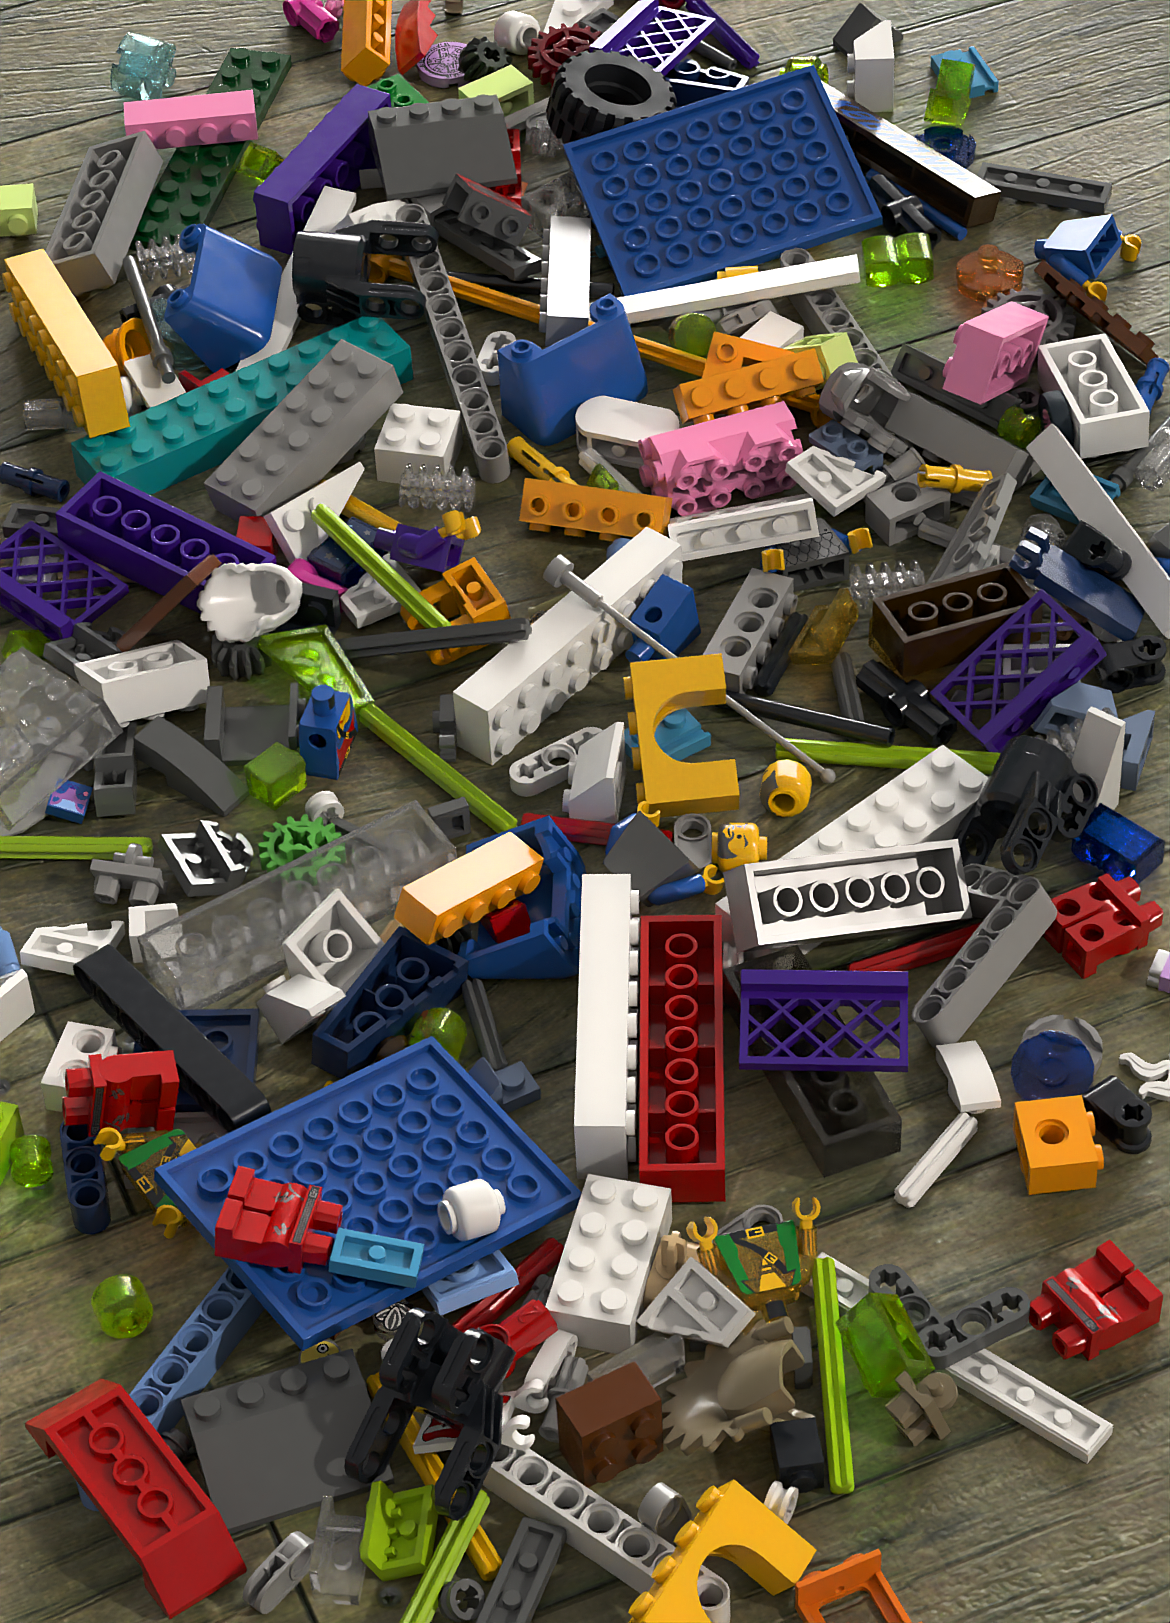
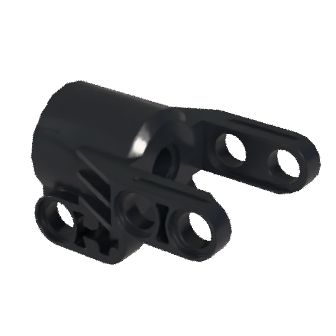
M369 220L337 229L335 233L299 231L294 243L292 261V286L298 304V316L308 323L340 326L361 316L406 320L421 318L424 315L427 301L425 295L409 285L368 283L371 271L370 260L372 254L424 257L436 250L439 238L438 231L429 224ZM386 234L392 235L397 240L387 241L384 240L381 236ZM425 237L431 242L427 244L419 243L414 238ZM368 298H380L384 303H373ZM413 300L417 302L419 305L409 306L404 304L402 301ZM306 304H315L322 309L312 310Z
M1025 735L1011 738L1006 742L977 802L961 820L952 838L958 839L963 867L969 864L985 865L997 839L1004 837L1000 846L1001 861L1005 869L1013 875H1021L1033 871L1039 864L1050 839L1061 843L1074 839L1082 833L1097 802L1098 788L1095 781L1089 775L1079 774L1074 770L1072 762L1067 755L1052 743ZM1074 783L1078 784L1083 791L1082 802L1077 801L1073 794ZM967 836L971 837L976 843L977 851L975 856L971 855L966 848ZM1013 852L1024 855L1022 867L1016 863Z
M417 1307L411 1309L404 1316L380 1366L379 1379L383 1386L377 1390L347 1452L344 1464L347 1476L368 1484L383 1474L413 1412H419L444 1425L461 1431L434 1487V1504L438 1514L456 1521L463 1519L472 1508L501 1446L503 1396L498 1394V1391L516 1352L479 1327L477 1329H468L463 1333L453 1327L448 1319H445L433 1310L429 1312ZM424 1322L422 1332H421L420 1336L418 1337V1334H419V1331H420V1328H421V1324ZM389 1414L387 1423L382 1430L383 1423ZM368 1454H369V1459H368L367 1465H366L365 1468L362 1470V1468H363V1463H364V1461L366 1460V1458H367V1456H368ZM455 1491H456V1494H455V1496H454V1498H453V1502H452V1504H451V1500H452L453 1494H454Z

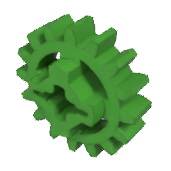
M303 814L301 821L295 822L289 816L287 817V824L284 826L277 822L273 823L274 833L267 831L263 833L264 842L258 845L261 869L267 870L269 880L279 877L280 886L282 887L286 886L290 881L294 882L296 889H300L303 882H308L311 887H316V879L321 878L329 881V870L339 872V861L345 858L341 833H336L333 823L324 826L322 817H318L314 822H310L308 815Z

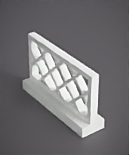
M808 493L670 518V524H668L670 539L681 544L682 561L819 537L813 497Z

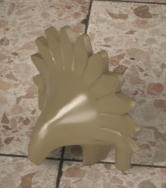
M786 1316L769 1323L762 1319L756 1323L747 1336L741 1331L728 1348L708 1344L704 1360L689 1361L684 1365L683 1369L687 1378L667 1386L666 1390L673 1398L662 1404V1418H665L662 1421L663 1436L668 1435L664 1440V1444L669 1450L681 1445L682 1452L688 1456L703 1444L708 1453H712L719 1447L727 1435L734 1442H739L744 1434L757 1429L770 1433V1425L775 1422L815 1417L809 1413L794 1409L795 1400L783 1386V1375L804 1365L805 1360L802 1353L792 1339L770 1342L794 1332V1326L789 1317Z

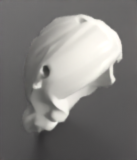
M273 563L223 564L219 568H214L211 572V577L204 585V590L199 592L197 607L201 610L200 619L207 621V631H215L219 641L226 640L229 643L235 641L248 642L254 637L273 631L297 613L302 596V582L287 568Z

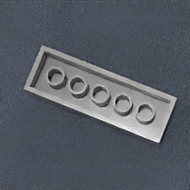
M145 131L90 146L45 251L74 297L99 288L107 289L115 284L123 264L122 261L126 257L163 164V159Z
M341 339L204 482L215 510L239 522L240 516H265L314 488L403 394L394 366Z
M958 839L749 863L723 872L737 953L949 926L972 918Z

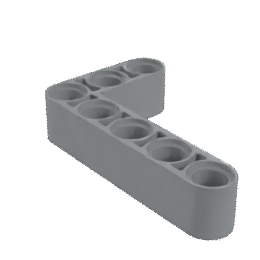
M969 864L963 867L972 915L982 918L984 921L912 1010L914 1022L933 1048L936 1049V1045L956 1043L963 1036L1055 920L1058 910L1037 878L1023 874L1013 875L1006 870L981 864Z

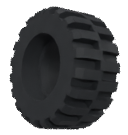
M594 50L592 53L584 51L576 56H571L559 66L547 104L546 118L553 134L557 139L561 138L564 145L676 108L677 101L670 82H666L665 76L660 71H654L653 66L647 62L642 63L634 56L620 55V52L611 51L610 53L603 52V50Z

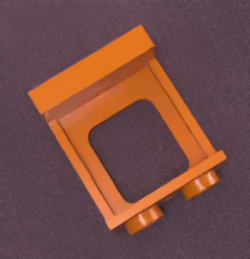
M879 1549L866 1554L852 1555L840 1565L823 1572H811L801 1581L795 1583V1609L803 1623H826L819 1611L820 1608L857 1591H865L870 1595L886 1623L912 1622L881 1571L882 1554Z

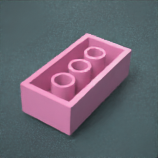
M1011 301L961 324L954 336V344L957 345L954 355L947 360L943 369V377L946 379L942 389L981 405L1026 382L1049 316Z

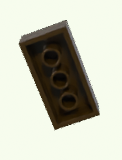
M1009 562L873 599L872 635L903 678L963 662L1035 595L1021 575L1008 566ZM1043 604L1032 613L1031 624L1042 623ZM1031 632L1030 643L1041 640V632ZM1011 633L1004 639V644H1023V633Z

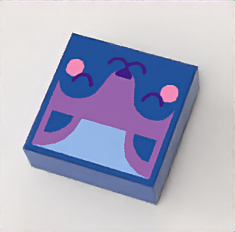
M56 777L45 813L82 824L93 787Z

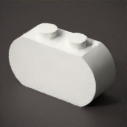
M604 395L585 401L579 406L575 415L577 448L579 452L585 451L588 447L593 448L609 463L637 469L640 466H644L638 447V440L679 429V419L670 409Z

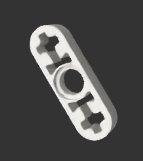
M597 727L583 728L514 762L509 769L511 790L519 796L530 797L567 780L570 761L576 762L579 746L603 730ZM559 757L569 760L567 764L562 766H555L549 763L552 759Z

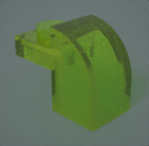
M948 59L941 60L936 89L930 88L924 121L956 128L963 126L971 103L969 95L976 65Z

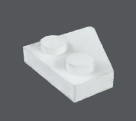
M815 446L788 461L785 472L833 517L866 497V494L882 487L886 479V475L881 471L876 470L874 475L854 468L856 462L844 457H835L830 452Z
M390 553L382 557L418 593L421 592L420 588L395 560H390ZM367 572L359 579L357 585L350 587L340 597L341 609L357 629L400 612L402 606Z
M111 921V929L87 931V923L67 927L36 928L20 951L21 964L74 975L73 965L107 944L112 945L116 949L125 935L124 921Z
M690 1257L636 1321L649 1330L728 1348L756 1314L693 1257Z

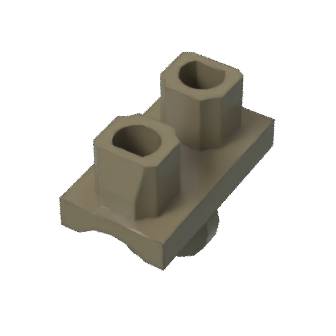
M904 1371L895 1379L901 1392L885 1405L888 1413L896 1421L894 1424L897 1430L914 1447L931 1432L940 1440L944 1439L951 1431L941 1412L951 1408L957 1400L958 1389L954 1380L945 1373H932L921 1381L917 1390L911 1376Z

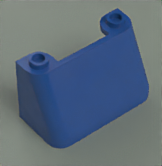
M191 224L181 232L179 247L185 253L195 252L196 254L191 283L189 287L177 289L168 297L164 320L207 367L215 373L221 368L226 369L240 362V360L256 354L269 342L279 293L282 266L271 255L205 224Z
M611 293L591 304L590 318L594 324L543 350L533 342L524 339L516 340L497 350L502 416L532 442L542 446H551L576 434V411L581 404L591 398L604 395L638 402L647 395V376L624 305Z
M548 815L466 845V854L511 832L544 858L539 873L540 882L530 894H523L515 898L526 905L531 921L530 932L498 944L479 921L478 941L476 942L474 939L463 941L460 945V951L457 953L458 956L469 961L468 975L473 979H567L579 975L582 874H586V869L578 851Z

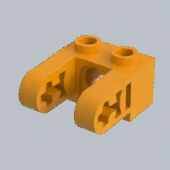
M714 331L702 378L742 368L744 364L753 365L794 354V352ZM761 403L748 406V409L760 408L762 405Z
M475 557L442 573L444 580L419 592L446 619L458 614L461 615L450 622L451 626L511 619L506 601ZM401 606L400 615L411 630L426 629ZM488 644L425 652L433 664L442 666Z

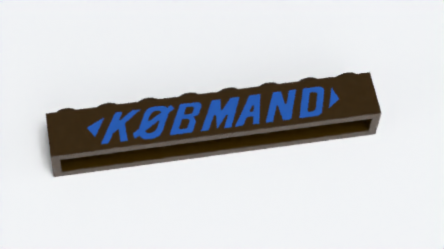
M821 81L843 131L849 138L848 142L856 159L966 228L994 220L1002 191Z

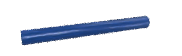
M870 169L866 174V180L870 181L872 176L880 173ZM891 181L905 196L912 194ZM919 198L924 209V215L933 224L958 240H963L966 237V228Z

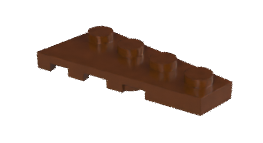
M1044 260L1034 269L1060 299H1066V304L1073 307L1075 311L1147 366L1150 359L1159 358L1152 350L1155 343L1141 331L1136 335L1130 331L1132 326L1117 313L1114 316L1110 315L1107 312L1109 308L1097 297L1089 298L1085 294L1087 291L1074 279L1067 280Z

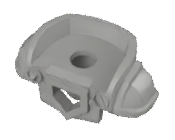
M848 362L839 366L828 378L820 395L818 404L822 413L838 421L852 432L862 434L868 438L867 442L883 453L887 452L897 459L909 447L906 443L886 431L888 429L885 428L898 400L909 401L911 398L901 383L886 373L863 363Z

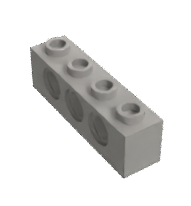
M755 568L750 570L703 655L722 653L726 690L745 694L747 689L751 690L754 687V681L760 665L764 664L771 651V645L780 635L787 616H790L796 610L798 596L794 594V578L763 572V570Z

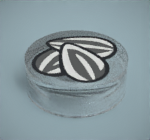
M402 1299L373 1315V1325L376 1334L386 1341L393 1339L404 1316L414 1306L408 1300Z

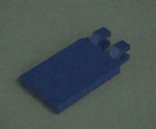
M1031 526L1025 538L1035 541L1038 546L1026 540H1021L1015 552L1029 562L1022 561L1018 555L1014 554L1008 566L1026 579L1034 580L1033 585L1039 589L1042 588L1047 594L1120 640H1132L1145 613L1144 608L1136 597L1057 546L1049 544L1048 534Z

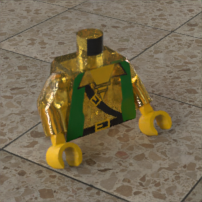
M110 1127L101 1129L93 1141L94 1145H106L100 1153L101 1159L110 1161L116 1153L121 1155L118 1160L124 1175L155 1214L152 1225L163 1224L165 1227L163 1235L168 1239L175 1236L177 1229L192 1225L154 1181V1170L219 1137L214 1132H211L193 1145L180 1128L172 1131L160 1130L120 1134L116 1129Z
M812 1197L813 1210L808 1215H802L799 1210L800 1198H795L792 1202V1211L800 1219V1225L796 1227L793 1220L717 1235L718 1226L715 1220L711 1217H704V1222L707 1225L706 1234L703 1237L698 1234L695 1222L688 1224L687 1234L690 1239L699 1242L700 1247L696 1252L700 1264L753 1312L761 1310L763 1319L769 1323L786 1316L790 1318L786 1305L797 1302L801 1288L810 1282L814 1261L818 1258L817 1227L813 1225L812 1220L818 1217L821 1206L817 1198Z

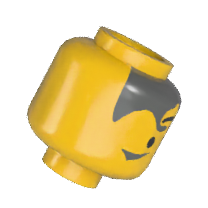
M787 759L778 760L767 767L763 773L760 788L761 803L767 811L780 817H793L800 814L807 807L812 781L810 773L805 766Z
M726 822L720 825L718 832H712V864H718V868L722 873L743 864L767 860V837H760L759 828L755 823Z

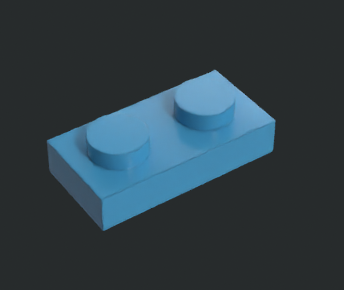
M338 1228L330 1257L329 1272L415 1288L423 1258L424 1244Z

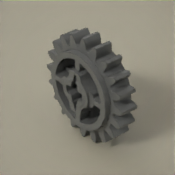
M1024 287L1023 291L1020 292L1012 288L1009 295L997 293V301L989 299L987 300V307H982L981 309L982 315L1012 301L1049 316L1040 345L1074 339L1076 316H1073V307H1066V299L1056 301L1054 292L1046 295L1043 294L1040 288L1036 292L1030 291L1028 287Z

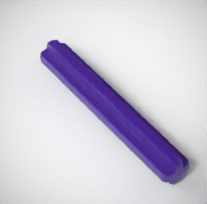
M685 0L687 2L685 8L690 13L716 19L715 28L710 33L746 69L759 65V54L704 0Z

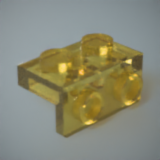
M840 588L831 605L815 606L788 653L793 665L833 664L860 616L858 606L853 601L848 588Z

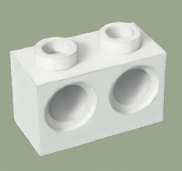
M67 1022L41 1081L47 1110L62 1112V1099L67 1097L65 1089L66 1069L87 1068L88 1055L101 1054L103 1060L107 1056L122 1054V1048L117 1045L115 1029Z

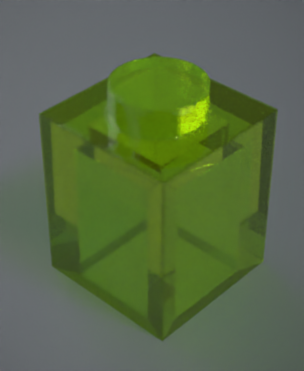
M278 741L244 766L246 784L250 795L272 810H277L307 787L306 763L297 751L288 749Z

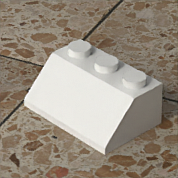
M179 640L74 664V671L93 717L109 728L126 727L130 724V721L141 718L154 720L158 715L163 717L165 712L173 710L192 711L199 708V704L206 703L207 686H210L207 658Z

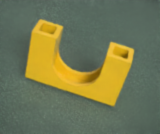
M722 653L630 662V677H623L625 700L633 699L634 712H627L629 735H637L638 747H631L633 770H641L642 782L635 783L637 805L642 801L648 802V814H654L659 810L660 818L690 813L700 814L739 810L740 794L735 759L701 763L680 762L664 753L654 737L661 721L676 710L726 704V683Z
M733 1479L718 1488L713 1485L698 1500L696 1507L700 1511L695 1519L688 1521L675 1536L674 1542L678 1546L672 1555L666 1556L654 1569L651 1578L655 1582L650 1590L643 1592L631 1605L628 1613L632 1618L629 1623H712L701 1606L697 1590L699 1570L707 1556L722 1557L735 1563L771 1595L775 1596L795 1586V1583L798 1582L817 1550L736 1480Z

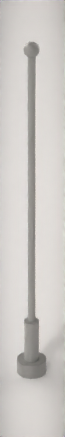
M563 555L555 557L547 566L543 579L552 586L558 588L562 584L592 607L596 608L599 606L667 659L678 658L604 602L603 595L572 572L574 564ZM726 694L727 705L817 772L822 782L826 784L834 782L836 775L832 769H824Z

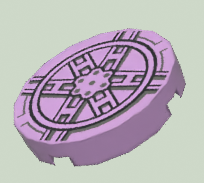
M442 42L432 45L426 56L417 63L421 80L438 88H450L449 84L455 83L458 84V87L470 83L471 81H464V73L458 71L460 63L458 61L459 54L467 44Z

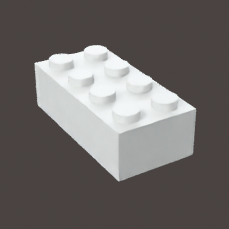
M1106 334L1038 345V382L1044 393L1059 390L1063 394L1073 425V447L1081 459L1096 458L1100 455L1122 451L1129 452L1134 449L1149 447L1150 411Z
M592 1174L587 1175L545 1306L556 1321L558 1329L577 1335L578 1347L632 1356L641 1326L636 1320L646 1310L643 1307V1298L647 1279L663 1235H668L672 1223V1196L670 1188Z

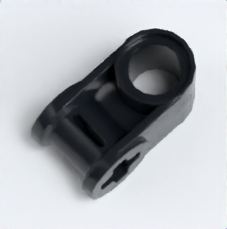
M1080 520L1061 548V550L1110 581H1119L1124 578L1131 568V556L1126 551L1114 545L1111 539Z
M1145 635L1137 639L1118 643H1107L1102 645L1107 655L1094 666L1102 688L1111 690L1112 694L1146 685H1155L1160 683L1165 677L1166 670L1162 659L1167 653L1166 643L1163 639L1153 635ZM1145 646H1147V652H1144ZM1151 669H1154L1153 675H1151Z
M1110 1075L1082 1094L1085 1111H1092L1095 1129L1110 1140L1120 1151L1128 1154H1139L1150 1147L1152 1135L1148 1125L1152 1119L1151 1107L1129 1090L1119 1078Z

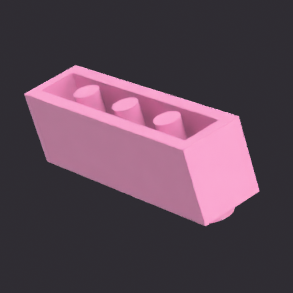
M253 90L124 102L126 136L145 131L156 149L258 139Z

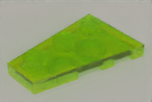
M327 625L260 636L257 647L310 693L318 685H329L334 691L346 692L352 696L356 715L359 714L361 708L375 703V700Z

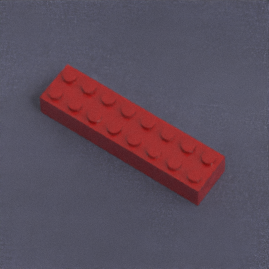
M722 915L641 916L639 1180L642 1184L670 1188L672 1202H726Z

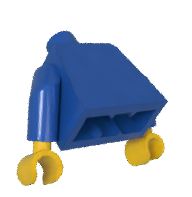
M1113 214L1063 221L1049 239H1038L1035 242L1034 252L1036 258L1046 259L1047 263L1067 280L1072 278L1087 291L1086 295L1089 298L1095 296L1099 300L1106 301V285L1098 281L1091 283L1088 280L1097 278L1120 246H1122L1120 250L1121 258L1134 262L1140 252L1141 240L1137 235L1122 236V231L1117 229Z

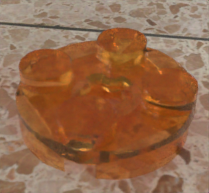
M982 245L978 251L967 254L956 264L958 290L964 296L974 301L986 302V297H997V293L1009 295L1012 288L1017 292H1020L1022 289L1024 276L1023 261L1009 253L999 251L995 245Z

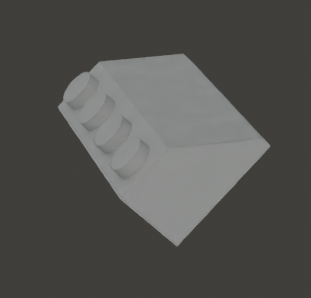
M907 391L911 396L909 401L898 400L885 426L886 429L896 433L895 437L909 446L908 448L914 447L915 444L924 448L921 455L938 464H941L944 459L952 464L961 465L963 469L989 470L993 478L1008 472L1017 481L1014 492L1041 470L1029 452L946 408Z

